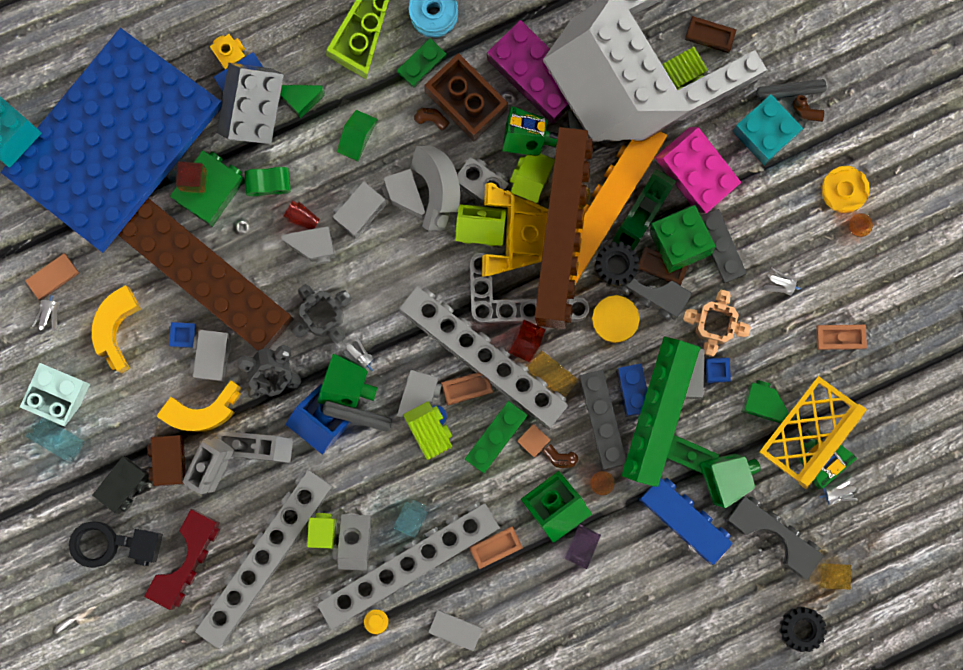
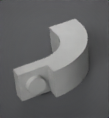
M416 146L410 168L424 177L429 188V203L422 227L428 231L446 230L450 212H458L460 203V185L457 172L451 160L441 150L434 146Z

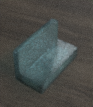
M44 417L41 418L33 433L28 432L25 436L70 462L75 460L85 443L81 438Z

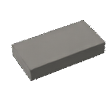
M437 610L429 633L474 651L483 628Z

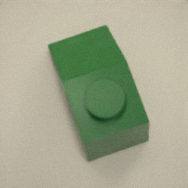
M760 380L749 384L741 412L781 424L789 412L777 390L770 388V383Z

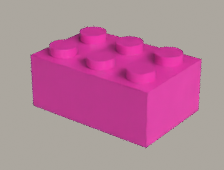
M689 127L654 157L666 174L676 180L675 185L692 206H696L700 213L709 212L742 183L699 127Z

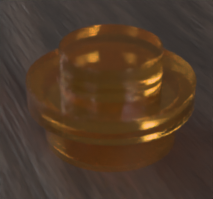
M859 213L850 219L848 226L854 236L865 237L872 231L873 222L868 215Z
M600 471L592 476L590 485L596 494L607 495L614 489L615 481L610 473Z

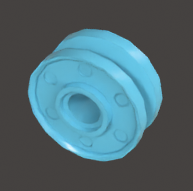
M410 0L408 10L412 25L420 34L426 37L437 38L444 36L453 30L458 21L459 12L456 0ZM433 7L440 10L434 15L428 13V10Z

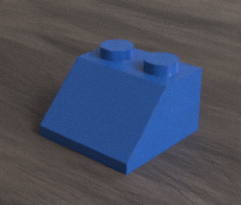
M320 384L295 408L285 425L323 455L336 442L351 422L326 416L322 413L323 404L317 403L322 384Z

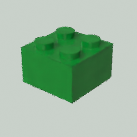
M695 205L653 222L649 230L669 273L711 256L716 247Z

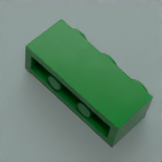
M508 401L466 456L465 461L482 474H485L528 415Z

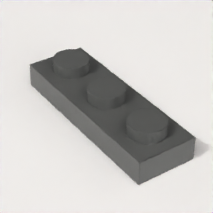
M716 209L702 215L701 218L716 246L712 258L723 283L725 284L746 275V270L720 210Z

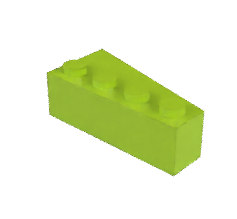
M356 0L328 46L326 56L362 78L367 79L389 0Z

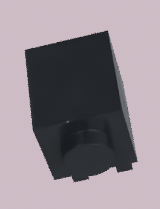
M135 529L133 538L116 535L115 545L130 547L128 558L135 559L134 564L149 566V562H157L163 534Z

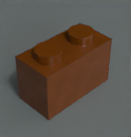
M184 436L151 437V443H148L147 447L148 456L152 458V467H149L150 482H153V486L157 487L185 485L183 483L186 475Z

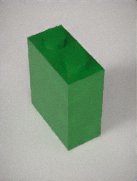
M202 150L170 197L174 202L213 227L245 181L241 176L242 172L232 164L227 167L221 163L223 159L216 153L211 151L208 154Z

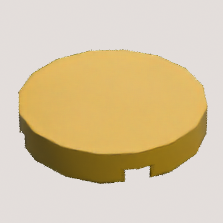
M839 166L831 170L824 178L821 186L822 197L825 203L832 210L840 213H851L860 209L870 193L869 182L865 174L852 166Z
M618 295L608 296L601 300L595 307L592 315V324L597 335L611 343H620L631 338L638 329L640 321L639 312L635 304L628 298Z

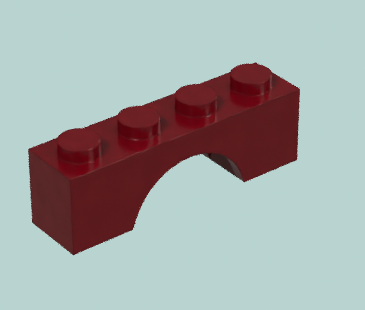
M190 509L179 530L187 543L188 550L185 562L177 571L171 574L155 575L144 597L168 610H173L175 607L179 608L186 596L183 592L187 584L191 586L197 576L195 569L198 563L202 564L209 553L206 550L210 541L214 542L220 532L218 528L220 522L195 509Z

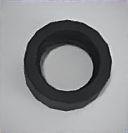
M90 521L82 523L75 528L70 536V554L77 563L84 567L95 568L104 566L117 553L118 545H115L116 533L112 527L103 522ZM91 530L102 532L108 542L104 555L96 559L84 556L79 546L83 534Z

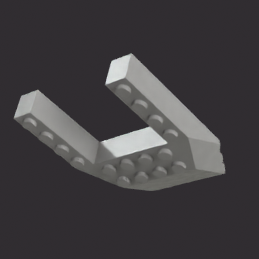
M600 0L570 20L543 59L544 64L584 130H588L589 138H592L593 141H621L628 139L643 141L754 83L761 78L767 71V68L756 50L677 90L632 16L662 0Z

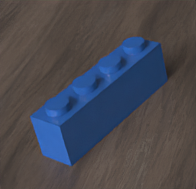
M661 478L658 487L650 486L639 500L710 565H714L733 544L729 540L731 535L722 527L717 529L712 525L713 519L703 510L699 513L693 507L695 503L687 495H679L675 491L677 486L668 478L664 480Z

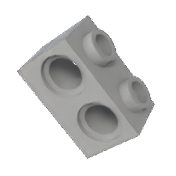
M470 157L457 174L461 190L484 205L486 183H493L505 191L509 189V183L506 182L508 179L498 171L494 174L487 169L488 165L479 158L474 160ZM470 171H477L480 176L477 180L472 181L466 175ZM484 205V206L490 207V208H495V207H496V206H487V205Z

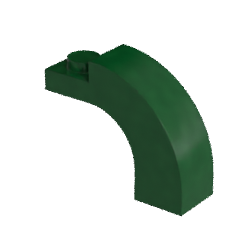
M655 169L611 242H623L624 245H630L631 249L635 250L676 183V180Z

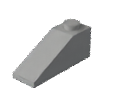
M218 431L217 438L234 449L231 457L290 463L293 439L271 435Z

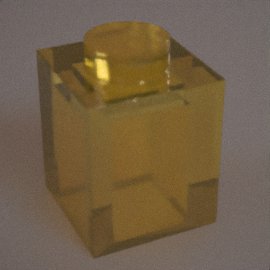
M821 563L820 588L851 590V565Z

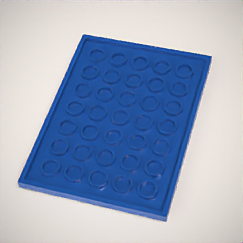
M119 28L37 127L42 134L10 168L6 165L1 173L104 253L219 112L222 101L122 28Z

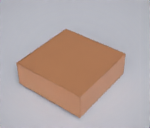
M534 424L517 440L534 458L550 441Z

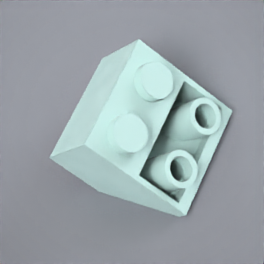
M39 363L20 408L66 426L81 406L90 384Z

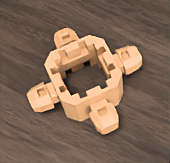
M720 290L716 295V302L711 301L705 304L700 309V313H697V310L686 309L684 312L683 320L692 325L697 323L695 332L698 338L707 341L703 345L704 355L713 357L719 347L717 344L723 345L730 341L734 333L738 337L749 336L751 327L743 322L737 323L739 314L734 307L727 306L730 303L731 297L729 291ZM713 310L729 316V324L725 336L708 333L704 330L708 311Z

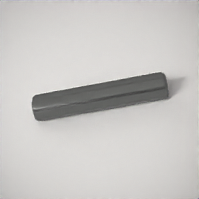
M824 79L762 86L757 88V98L761 101L765 100L770 94L777 99L824 93L827 90V85Z
M326 401L322 408V413L326 416L385 432L389 431L392 425V419L389 417Z

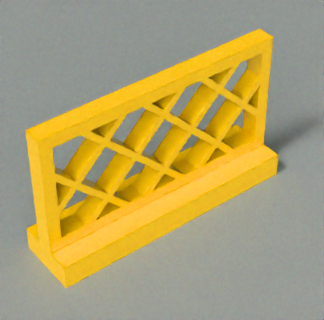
M818 376L759 453L799 482V485L807 489L861 420L867 409L860 404H856ZM819 384L827 389L829 399L815 401L813 391ZM811 395V401L805 402ZM843 401L850 408L845 414L835 415L833 402ZM829 403L831 416L817 417L815 404ZM812 405L814 418L800 420L799 409L801 406ZM796 414L797 420L791 421V419ZM842 418L836 425L835 419ZM832 419V432L820 434L818 421ZM815 422L817 435L802 436L801 423ZM798 424L799 437L785 439L784 428L787 425ZM781 433L782 439L776 440ZM827 437L825 441L821 444V438ZM817 438L818 450L813 453H805L803 440ZM800 441L802 454L788 455L786 442ZM783 443L785 456L774 457L767 450L772 444ZM812 456L808 463H806V457ZM803 458L804 468L799 474H796L789 468L788 459ZM779 460H785L786 465H784Z

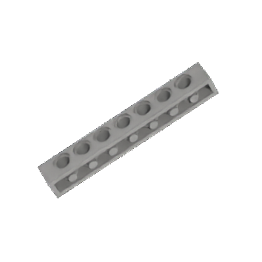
M417 286L399 308L400 313L474 372H480L483 375L481 376L482 378L485 376L493 387L550 430L568 407V404L565 403L567 399L557 391L552 393L546 388L548 384L540 377L536 376L533 378L527 373L529 369L518 361L515 364L510 360V354L501 347L496 349L490 344L491 339L482 332L477 334L471 329L473 325L465 318L461 317L458 319L452 314L454 310L446 303L439 304L435 301V295L425 287L422 290ZM426 307H432L436 313L433 317L427 318L423 316L422 310ZM443 322H451L454 325V329L448 333L442 331L440 326ZM468 336L472 339L473 344L470 347H463L459 343L460 338ZM481 351H487L491 354L492 358L488 362H482L479 360L478 354ZM507 366L510 370V375L507 377L499 376L497 368ZM520 380L526 381L529 385V390L526 392L518 391L516 383ZM538 395L545 396L548 400L547 406H537L535 397Z
M312 471L302 472L295 481L297 485L292 493L288 492L281 501L283 505L278 513L274 512L266 523L269 527L264 533L260 532L252 543L255 547L250 554L246 552L238 562L241 567L236 574L232 572L224 582L227 587L222 594L218 592L210 602V605L213 607L208 614L204 612L197 620L196 625L198 628L195 633L218 649L224 646L309 524V517H314L334 487ZM304 490L310 491L312 495L311 501L307 504L301 503L299 499L300 493ZM290 510H294L298 515V519L294 524H289L285 519L286 513ZM276 530H280L284 536L280 544H275L271 539L272 533ZM262 550L267 551L269 554V561L266 564H261L257 559L258 553ZM248 570L255 574V581L251 585L245 583L243 579L244 573ZM232 591H237L241 595V601L237 605L232 604L229 600V595ZM218 611L224 612L227 616L224 625L218 624L215 620V615Z
M479 502L473 504L466 509L468 514L461 518L458 514L445 521L447 526L443 529L433 528L424 534L426 539L418 543L416 539L403 546L406 550L397 556L393 552L383 558V565L376 568L373 564L368 567V570L362 571L363 577L356 581L352 577L341 584L343 589L334 593L333 590H330L320 596L321 602L317 606L331 630L500 529L485 503L480 505ZM473 519L477 522L478 528L474 533L465 532L463 524L466 520ZM449 531L455 533L457 537L456 543L452 546H447L443 542V535ZM431 544L435 547L436 553L434 557L425 558L423 556L422 548L424 545ZM404 557H411L414 560L415 566L411 571H406L401 567V561ZM384 569L392 571L394 578L391 583L381 581L380 574ZM368 582L372 585L373 590L369 596H364L360 593L359 587L361 583ZM341 595H348L351 598V606L344 609L340 607L338 600Z

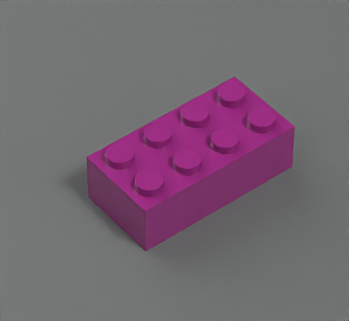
M520 20L487 52V61L553 125L571 107L543 62L550 48Z

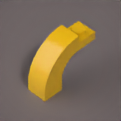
M126 285L111 293L101 303L92 323V342L96 354L101 357L108 354L109 356L106 360L112 370L116 369L120 373L129 370L130 367L118 347L116 339L117 330L125 318L141 310L132 290Z
M230 380L215 402L203 409H190L175 398L170 397L157 414V417L168 425L187 432H205L215 429L234 415L235 412L228 408L229 404L234 405L239 399L241 387Z

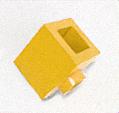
M230 34L219 36L213 41V45L210 46L224 69L228 68V63H237L245 58L243 54L244 46L238 38L234 40Z

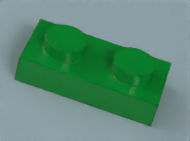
M429 38L397 69V73L415 88L447 57V54Z
M674 435L667 459L703 474L700 462L718 458L719 454Z

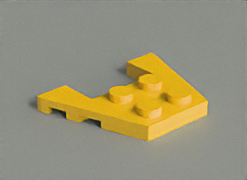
M493 183L485 184L484 205L507 207L506 256L482 255V277L542 262L549 209L528 199L524 200L508 190L505 191L496 187L497 185Z

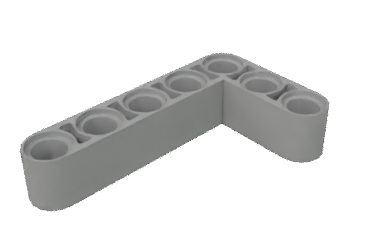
M478 253L474 255L470 262L472 319L480 325L536 323L535 316L527 317L523 309L526 306H533L536 309L537 299L493 300L492 275L482 277V271H478L474 267V264L482 260V255L485 254ZM481 283L488 287V292L483 295L475 291V287ZM583 298L570 299L569 304H572V306L579 304L584 308V314L580 316L572 313L571 322L584 320L589 312L587 301ZM479 307L488 309L489 315L486 318L477 317L475 312ZM502 307H510L513 310L512 316L508 318L502 317L499 313Z

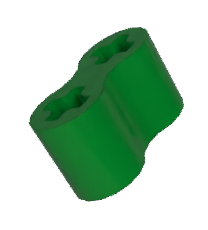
M288 167L249 169L244 172L247 196L281 195L291 192Z

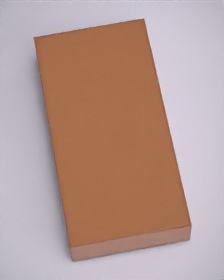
M63 253L25 281L38 300L41 301L78 275L79 271L69 257Z
M480 372L441 382L447 406L493 393L491 383H489L485 376L482 378L481 376L483 375Z
M513 526L469 547L479 569L523 548Z

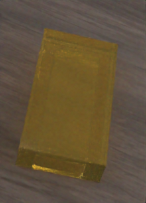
M542 350L528 366L530 373L535 377H540L548 384L550 389L554 392H559L564 397L568 395L579 381Z

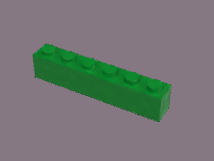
M663 337L621 476L639 483L658 487L701 347L670 337Z

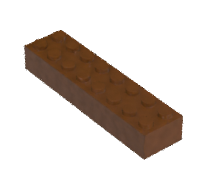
M559 127L535 311V321L537 326L566 329L567 323L572 321L573 309L569 301L570 299L574 300L576 285L572 277L577 276L579 262L578 256H575V253H580L582 240L578 229H583L584 209H581V205L586 206L587 185H584V182L589 183L590 162H587V159L592 160L593 139L589 138L588 130Z
M149 198L118 234L119 237L257 351L264 348L269 349L294 320L288 312Z

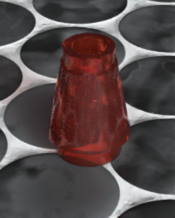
M293 200L283 216L288 219L287 222L307 229H315L320 220L301 202L297 203Z

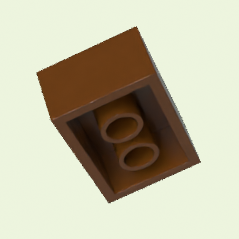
M459 53L424 85L425 93L473 142L508 110V102Z

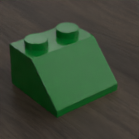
M557 471L521 498L523 504L553 543L592 515L581 496L560 471Z

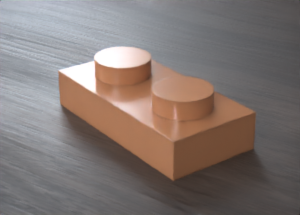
M866 325L816 326L817 350H855L867 348Z

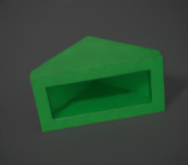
M282 85L280 98L300 119L325 96L323 85Z
M355 110L344 125L337 153L359 162L378 119Z

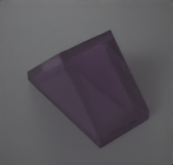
M579 524L563 558L587 569L601 535Z

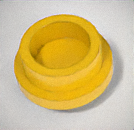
M371 610L364 618V626L368 632L380 634L388 626V617L381 610Z

